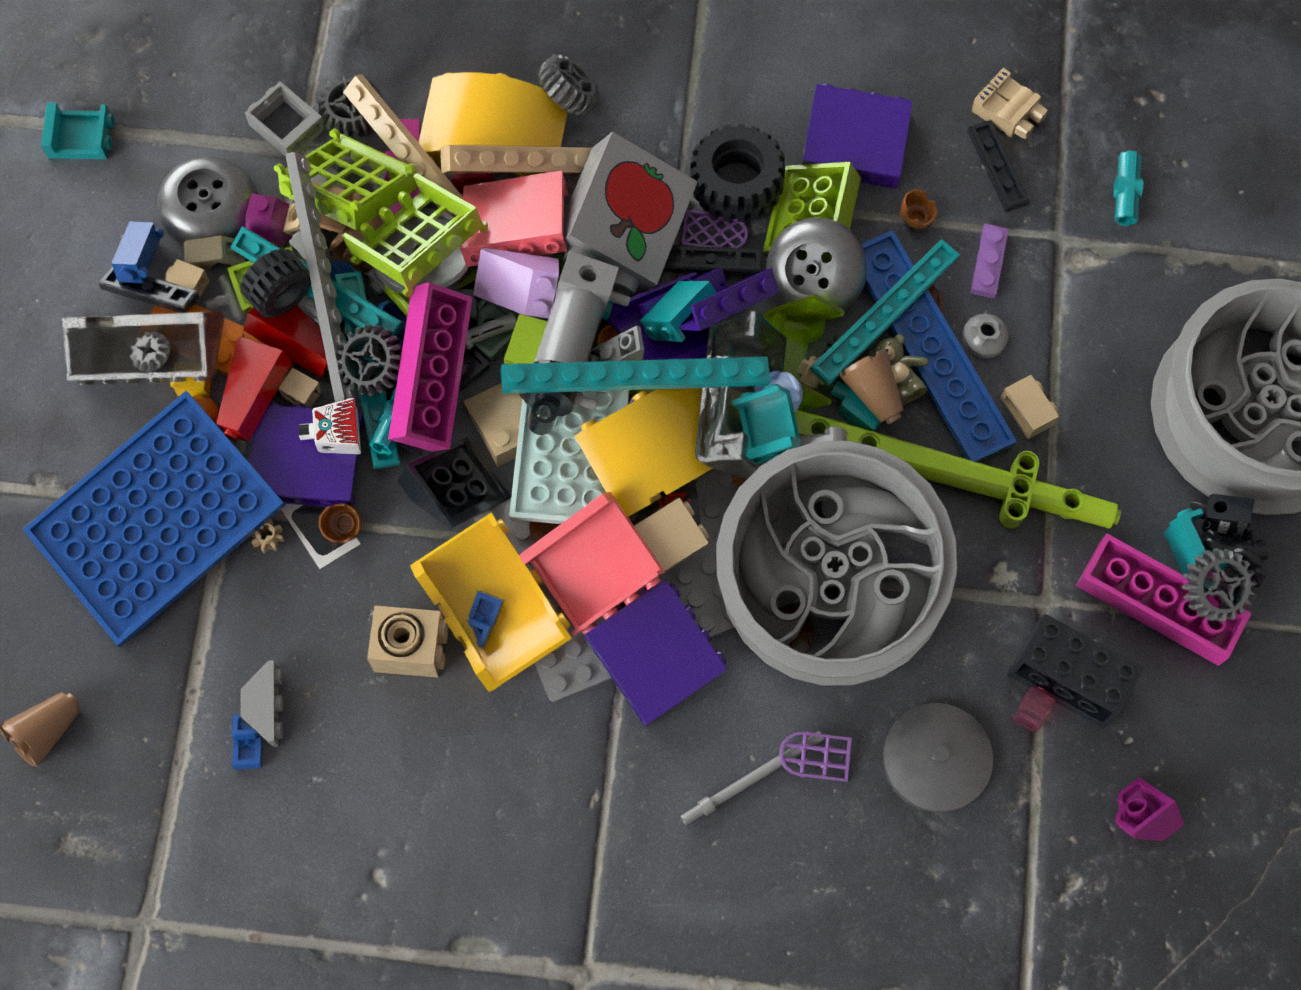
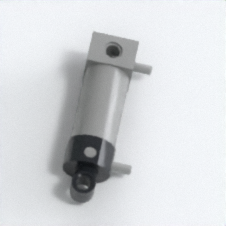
M569 251L534 363L587 362L608 301L626 307L629 305L630 297L612 291L619 267ZM579 391L522 393V399L531 407L527 425L531 432L536 435H546L551 432L557 416L570 414L575 404L596 410L598 400L578 394ZM537 415H543L547 419H541Z

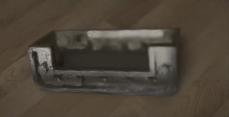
M223 311L62 318L67 381L78 380V385H92L94 380H101V384H117V379H124V384L140 383V378H147V383H161L163 378L169 377L170 382H186V377H194V382L210 381V376H214L216 373L224 326ZM156 331L167 338L170 345L169 357L159 369L152 372H144L133 365L134 362L130 358V355L133 353L131 346H135L138 342L137 337H143L145 332L154 333ZM153 348L144 350L146 354L152 352L156 353V351L153 350Z
M756 311L732 315L711 325L706 358L768 357L769 372H783L787 338ZM755 386L706 387L702 389L695 456L698 461L708 467L744 479H748L761 465L765 464L757 465L746 457L748 436L743 432L739 409L733 407L732 403L733 400L739 399L743 393L755 392Z

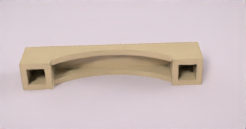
M447 145L441 147V173H549L562 171L563 175H581L592 148Z

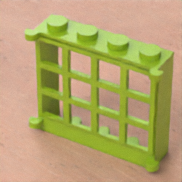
M337 129L329 132L333 140L328 141L306 155L311 165L310 179L318 174L329 179L320 186L313 184L316 190V197L314 198L316 208L321 214L354 230L359 229L364 222L368 223L378 216L382 207L390 208L399 201L398 194L401 191L410 194L417 189L416 181L413 177L416 174V168L413 164L403 163L341 134ZM351 153V158L355 163L351 165L341 159ZM369 162L371 169L374 171L368 173L359 167ZM278 163L274 166V171L278 172L280 194L294 200L288 167L285 169L282 164ZM333 164L345 168V170L337 175L325 171V169ZM388 170L389 177L392 180L387 182L377 176ZM352 172L364 177L354 184L343 179ZM369 181L381 185L380 188L372 193L361 188ZM335 183L347 188L338 195L326 190ZM353 192L365 196L360 201L354 200L351 202L344 199Z
M418 173L413 177L420 193L411 199L408 193L401 191L398 194V200L402 209L394 215L390 209L382 207L379 215L384 224L377 230H374L372 225L364 222L360 227L365 238L364 241L360 242L348 233L342 235L350 253L354 255L351 258L353 263L359 264L363 260L405 287L402 293L406 297L412 296L414 292L413 286L478 230L484 233L488 229V223L482 222L475 206ZM432 201L441 206L429 217L420 212L423 207ZM446 210L457 215L445 226L435 221ZM413 216L423 220L412 231L402 226ZM428 225L439 230L427 241L417 236ZM397 230L404 234L405 237L393 247L384 240ZM411 240L421 245L410 256L400 251ZM380 245L388 250V252L381 255L374 249ZM396 255L404 261L397 265L389 260V258Z

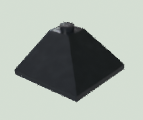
M468 437L451 444L450 449L435 451L406 464L397 480L412 502L449 529L485 513L511 498V495Z

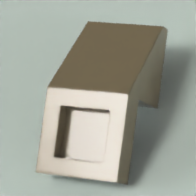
M214 236L186 240L184 242L185 262L205 270H209L217 262L235 266L244 263L245 257L231 249L235 238Z

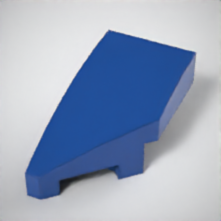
M481 590L477 591L467 622L473 629L478 647L484 648L505 600Z
M233 714V769L262 768V739L258 736L257 731L248 726L238 714Z

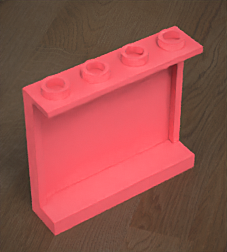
M556 171L464 186L463 200L475 206L482 222L488 223L486 232L482 233L478 230L460 246L466 266L478 265L481 247L537 256L567 252L564 240V197L568 196V189L563 172Z
M611 492L602 493L519 555L524 564H532L575 628L571 632L573 636L581 632L585 635V633L597 626L596 621L602 617L606 620L617 613V606L623 602L628 605L639 598L638 591L644 587L649 590L660 583L659 576L665 573V570Z

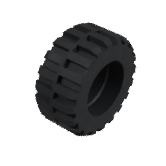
M738 124V127L726 125L723 126L722 130L717 128L711 131L710 136L705 135L700 140V145L695 146L690 164L691 178L697 181L693 196L696 201H699V206L705 211L709 209L710 215L716 218L721 216L724 221L729 222L731 219H737V222H745L746 218L754 220L759 218L760 213L765 215L771 211V206H776L784 189L785 157L783 151L780 150V145L776 140L771 141V135L767 132L761 133L759 128L754 126L747 128L745 124ZM743 163L756 169L759 175L750 182L735 184L721 179L716 172L725 165Z

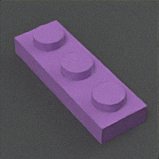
M984 223L970 290L971 294L995 298L1009 231L1008 228Z

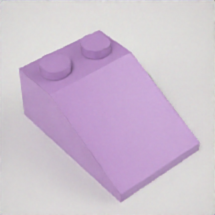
M481 247L473 295L523 315L549 318L559 276L558 259Z

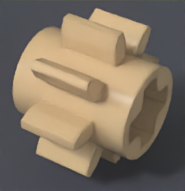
M811 356L809 361L803 359L797 370L798 373L802 374L800 381L813 388H817L819 383L824 385L810 371L811 366L819 359L815 356Z
M271 519L252 534L256 539L251 543L254 548L261 545V550L264 554L267 550L271 549L277 551L276 546L279 542H284L283 536L278 535L283 531L280 525L273 527Z

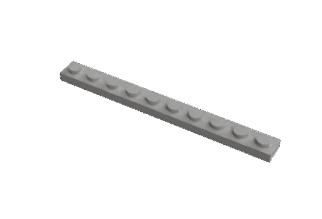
M297 152L285 154L334 399L335 402L350 398L356 399V391L350 389V384L342 382L345 375L338 373L342 365L336 363V361L342 359V355H339L336 351L344 349L340 341H346L341 332V314L336 308L335 303L336 289L331 283L330 278L331 264L326 258V240L321 233L319 224L321 222V215L315 204L316 190L311 183L309 174L311 172V165L306 156Z

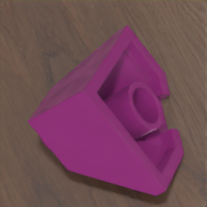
M251 193L245 227L274 245L282 246L292 239V236L283 232L290 204L277 197Z
M1139 777L1118 793L1117 802L1119 809L1116 814L1115 823L1135 839L1164 841L1184 825L1176 802Z

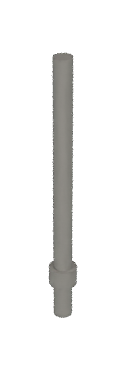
M809 736L807 738V743L813 746L824 741V737ZM791 747L783 752V757L796 758L802 754V750ZM778 755L712 797L706 796L698 801L697 806L680 816L684 824L687 825L702 815L707 816L716 810L715 807L782 767L780 756Z

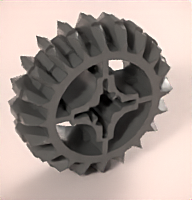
M558 54L552 55L541 65L537 75L540 80L539 83L544 87L543 91L549 95V98H552L555 104L560 105L563 110L567 109L571 114L585 115L596 105L600 95L597 90L598 86L594 83V79L588 75V72L582 66L576 64L574 60L571 61L568 57Z
M353 74L351 79H347L343 75V80L338 81L334 78L333 85L326 83V90H321V98L317 102L318 114L322 116L324 126H327L329 131L337 129L347 137L354 134L358 139L359 133L363 132L367 135L368 128H373L353 103V111H350L349 102L351 101L344 94V91L355 75ZM369 81L371 86L381 97L380 90L378 89V87H375L374 83H372V81Z
M369 324L365 325L364 329L362 327L355 328V333H347L349 341H340L344 349L336 351L339 355H342V359L336 361V363L342 365L338 373L345 375L342 382L350 384V389L353 391L358 390L362 395L369 393L372 396H376L378 392L386 393L387 387H395L393 379L398 380L401 360L399 353L403 348V345H397L399 338L392 336V331L389 329L383 330L382 326L376 325L373 327ZM365 344L364 349L361 352H358L359 349ZM383 347L386 352V359L383 356ZM364 357H372L373 360H377L379 363H369L368 360H364ZM356 362L359 364V372L356 367ZM384 368L383 372L373 380L377 376L378 371Z
M1214 548L1212 552L1209 550L1203 551V557H1194L1196 565H1187L1191 572L1190 574L1182 575L1185 579H1188V584L1181 586L1189 591L1183 597L1185 600L1191 601L1188 607L1192 610H1197L1196 614L1198 616H1205L1209 621L1217 620L1224 622L1226 618L1230 620L1236 619V613H1245L1243 605H1252L1248 597L1256 595L1254 591H1251V586L1258 584L1256 581L1250 580V577L1255 574L1253 570H1247L1250 563L1242 560L1240 554H1233L1232 550H1222L1220 548ZM1223 563L1228 566L1233 575H1226L1224 570L1220 569L1219 564ZM1205 596H1213L1220 606L1214 607Z

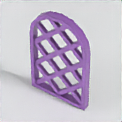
M686 210L681 246L724 247L728 244L731 248H742L745 244L748 233L744 222H737V219H731L734 222L730 224L728 221H724L721 216L712 221L710 217H716L710 215V212ZM693 215H697L700 217L695 219ZM689 216L693 222L687 225V218ZM706 218L710 224L703 228L699 221ZM721 220L727 225L722 230L716 225ZM737 223L743 228L740 232H737L733 227ZM696 224L700 231L693 234L689 228ZM713 226L718 233L711 237L706 230ZM728 229L735 234L729 239L724 235V232ZM686 231L691 236L687 240H685ZM702 233L708 238L703 243L697 239ZM721 235L725 242L718 245L714 239ZM738 238L741 243L734 246L731 241ZM694 239V241H695L697 244L689 243V242ZM711 242L714 246H709L706 244Z

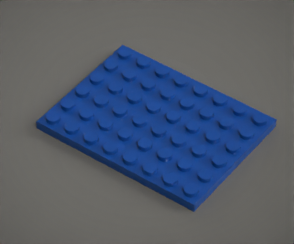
M185 391L23 528V531L115 644L122 647L277 514L286 504L191 394Z

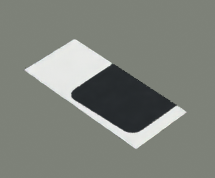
M286 504L281 509L319 569L360 545L357 538L346 543H334L322 535L319 529V516L326 507Z

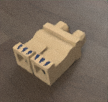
M1003 68L990 81V84L976 96L972 112L985 121L991 120L994 127L1004 131L1008 137L1011 138L1016 134L1026 139L1034 129V125L1027 120L1031 118L1040 124L1045 119L1048 110L1039 103L1040 95L1033 93L1027 87L1021 86L1010 77L1011 73Z

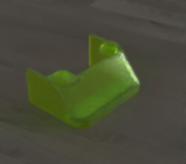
M817 294L769 309L763 315L759 329L763 357H768L769 372H788L800 382L803 395L798 409L802 411L831 404L830 398L802 384L800 381L802 374L798 373L797 370L803 359H806L808 343L818 340L824 334L826 320L843 316L845 310ZM750 386L749 392H755V386Z

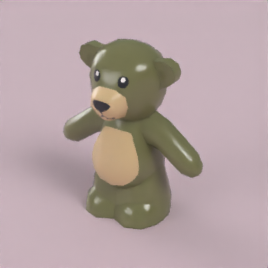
M897 334L894 338L889 337L881 340L875 349L870 351V356H876V352L882 349L887 351L902 405H906L923 396L928 390L923 381L910 367H925L929 361L924 357L904 356L903 343L905 338L903 335Z

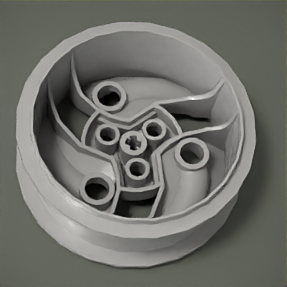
M1285 279L1251 280L1226 288L1202 303L1185 323L1180 336L1163 355L1153 379L1151 411L1155 432L1167 458L1184 479L1207 497L1210 494L1253 498L1255 500L1252 513L1266 516L1301 512V457L1294 453L1291 446L1293 441L1301 442V365L1292 364L1286 357V354H1291L1301 358V282ZM1255 329L1272 332L1273 335L1269 342L1270 352H1257L1241 359L1247 330ZM1257 374L1261 375L1265 381L1260 380ZM1207 388L1215 389L1222 399V404L1219 406L1208 404L1203 397V391ZM1291 406L1295 407L1299 412L1293 411ZM1221 420L1230 434L1241 443L1230 445L1221 438L1211 424Z
M851 441L814 442L787 450L761 465L741 485L727 508L716 544L717 578L728 617L743 642L769 666L793 679L821 686L856 685L883 677L908 662L932 636L951 600L957 574L956 538L947 510L930 483L907 462L880 448ZM791 486L795 506L806 522L792 534L784 552L770 524L767 502L773 496ZM831 498L837 504L836 514L831 518H820L814 512V506L819 501ZM876 532L902 535L928 545L931 552V567L915 563L888 564L884 544ZM809 543L818 544L821 548L820 554L815 557L807 555L805 552L806 545ZM864 548L868 552V558L862 562L856 561L852 556L853 550ZM831 561H838L837 565L842 564L839 567V572H832L833 568L828 569L831 566ZM886 578L897 579L902 585L903 593L896 599L886 598L880 591V583ZM828 586L838 587L840 596L834 600L828 599L824 594L825 588ZM782 593H793L799 598L800 607L795 613L784 614L777 609L776 600ZM809 613L829 620L847 618L832 642L814 655L799 653L787 646L798 636Z

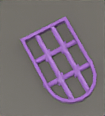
M809 731L796 732L787 736L781 743L779 750L780 761L789 773L801 778L811 777L848 782L852 738L810 733ZM796 735H803V744L789 743L787 741ZM808 736L826 738L825 747L809 745L810 743H807ZM830 738L847 740V750L832 748L830 746ZM784 746L800 748L799 750H802L801 759L783 757ZM806 749L822 751L824 753V762L808 760L806 758ZM829 752L846 754L845 765L830 763L831 761H828ZM785 762L798 763L800 765V773L792 771ZM805 764L821 766L823 768L822 776L804 774ZM827 767L845 769L844 779L827 777Z

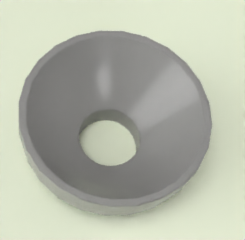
M978 314L972 317L964 326L962 341L965 348L974 356L987 359L993 358L1004 351L1008 342V330L1000 318L991 314ZM983 325H991L995 330V334L985 336L981 332V327Z

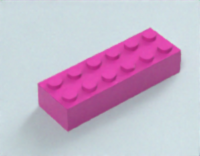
M428 282L414 286V292L410 296L388 439L433 452L450 449L473 297Z
M1106 534L1099 542L1076 584V587L1218 666L1230 657L1252 614L1244 609L1245 613H1236V619L1230 620L1226 618L1224 622L1217 620L1209 621L1205 616H1198L1196 614L1197 610H1192L1188 607L1191 601L1183 598L1189 591L1181 586L1188 584V579L1109 534ZM1205 596L1214 607L1220 606L1213 596Z

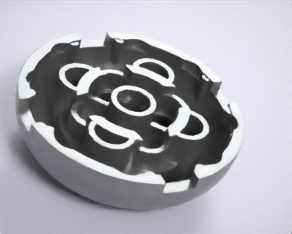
M217 156L194 157L177 165L165 177L158 193V214L165 230L183 245L186 240L214 236L236 238L241 227L246 225V213L251 193L257 194V191L250 176L238 164ZM192 186H197L196 189L190 190ZM192 204L197 206L194 212L189 211V206Z
M819 217L797 221L784 229L772 244L766 265V270L769 268L773 269L779 291L778 294L774 295L776 300L789 312L807 319L830 318L846 310L859 297L867 275V261L864 249L851 230L835 220ZM801 249L807 252L805 260H800L798 255ZM825 252H829L832 255V260L829 263H825L822 260ZM811 265L816 266V272L814 274H812L813 271H810ZM798 274L804 277V283L801 286L795 282ZM821 278H826L829 281V285L825 289L819 285Z

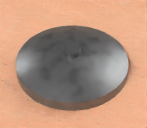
M422 208L420 212L428 217L436 211L429 208ZM444 212L435 221L445 226L454 217ZM413 216L402 226L412 231L423 220ZM428 225L417 236L427 241L439 230ZM396 230L384 241L394 247L405 235ZM411 240L400 251L410 256L421 245ZM380 245L374 249L381 255L388 252V250ZM459 247L415 286L430 282L453 290L468 276L472 266H466ZM396 255L389 258V260L397 265L404 261ZM373 267L378 278L387 287L403 294L402 291L405 289L403 285Z
M929 703L908 710L893 724L884 742L883 766L890 785L905 802L926 812L948 813L966 807L983 792L992 774L993 751L985 730L970 714L952 705Z

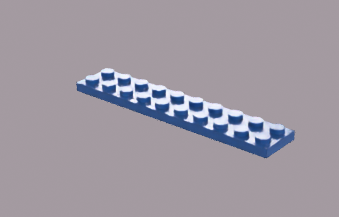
M893 230L861 244L867 261L865 285L876 303L914 266ZM928 290L925 291L890 328L895 336L897 334L904 336L903 350L906 356H918L928 359L929 363L927 366H913V368L926 385L928 394L965 458L980 462L1014 446L1017 440Z

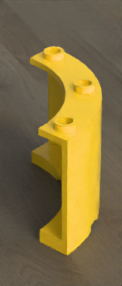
M445 73L432 79L419 144L436 165H441V147L447 145L561 147L568 110H563L560 105L555 104V101L549 98V95L543 91V88L522 80L510 78L506 74ZM514 173V174L519 175V176H521V177H524V176L537 175V174H543V173Z
M707 388L656 389L651 393H648L645 389L632 397L634 402L597 423L595 419L586 422L580 426L582 431L574 435L606 493H612L627 516L660 499V492L664 491L667 495L742 451Z
M492 513L486 515L410 565L415 578L434 605L440 602L438 607L445 616L444 620H446L455 638L462 643L465 648L464 653L475 674L489 693L572 639L567 631V628L571 627L563 613L557 614L539 585L543 580L535 569L530 571L528 566L524 564L519 556L520 554L506 535L510 532L502 518L497 521ZM480 590L505 600L484 648L478 647L473 629L467 622L477 591Z

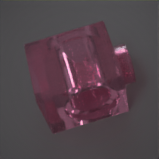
M1031 686L1022 698L1011 720L1036 733L1043 725L1055 699L1050 697L1048 691L1040 687L1034 688Z

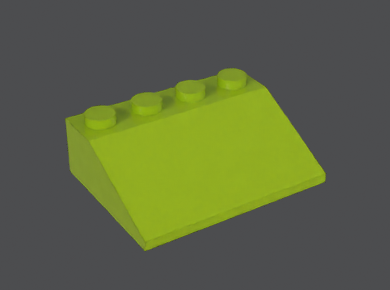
M851 162L785 166L784 189L776 206H773L763 248L765 254H769L772 244L784 229L803 219L815 217L828 218L850 229L861 180ZM804 249L799 250L800 260H805L807 252ZM825 252L822 260L825 263H829L832 260V255L829 252Z

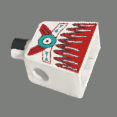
M354 398L314 408L312 410L313 423L298 425L300 440L314 439L318 452L361 454L358 409Z

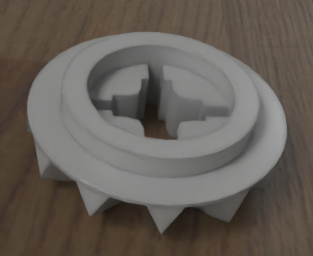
M156 331L154 333L145 332L143 337H137L138 342L135 346H131L133 353L130 355V358L134 362L133 365L144 372H152L162 367L170 353V345L167 338ZM153 348V350H155L156 353L152 352L146 354L144 350Z

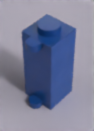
M129 221L111 263L118 282L143 283L145 277H147L148 269L160 239L164 235L162 229L155 228L154 222Z

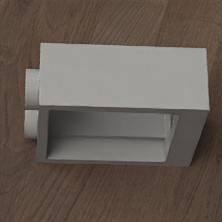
M282 82L268 89L266 94L258 102L251 104L245 112L249 126L284 156L291 152L299 153L325 130L322 116ZM285 102L305 120L281 140L261 122Z

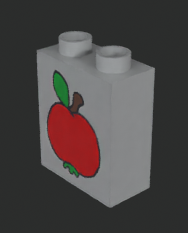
M611 132L591 149L565 211L564 240L567 252L557 253L564 257L562 260L563 265H565L569 251L619 267L612 291L630 298L639 292H645L657 285L697 181L618 134Z

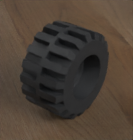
M280 248L268 254L266 253L255 261L246 271L247 273L242 278L243 282L240 284L241 293L265 318H274L291 310L303 299L311 287L309 270L289 249Z

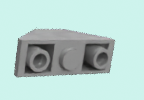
M635 326L591 349L587 362L643 360L644 347L640 326Z
M274 660L268 661L241 688V717L272 747H279V739L283 738V724L279 722V712L283 711L282 695H278V685L283 684L282 669H278Z

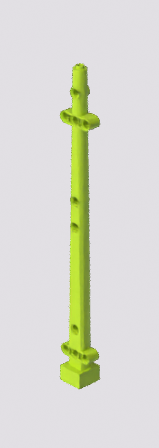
M519 313L504 357V364L534 363L547 321ZM706 387L727 425L743 430L739 409L733 407L732 403L733 400L739 399L743 393L725 387ZM645 389L629 390V398L632 399L633 396ZM646 389V390L648 391V393H651L652 391H654V390H656V389ZM799 409L795 412L799 436L812 435V430L814 429L824 433L827 428L839 427L846 430L847 441L860 444L867 443L873 447L880 448L907 462L926 480L1003 500L999 519L1002 525L1007 528L1013 529L1018 527L1027 516L1029 507L1059 515L1064 519H1075L1108 529L1113 524L1117 525L1119 522L1121 510L1117 509L1118 505L1116 503L1083 494L1077 489H1066L1036 480L1039 459L1031 451H1023L1018 454L1008 472ZM1019 463H1026L1030 470L1023 469ZM1014 486L1021 487L1024 493H1018ZM1065 500L1073 502L1075 508L1068 507ZM1008 510H1015L1019 517L1011 516Z

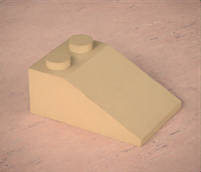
M502 383L463 401L497 467L516 459L522 406L520 395L518 393L503 394Z

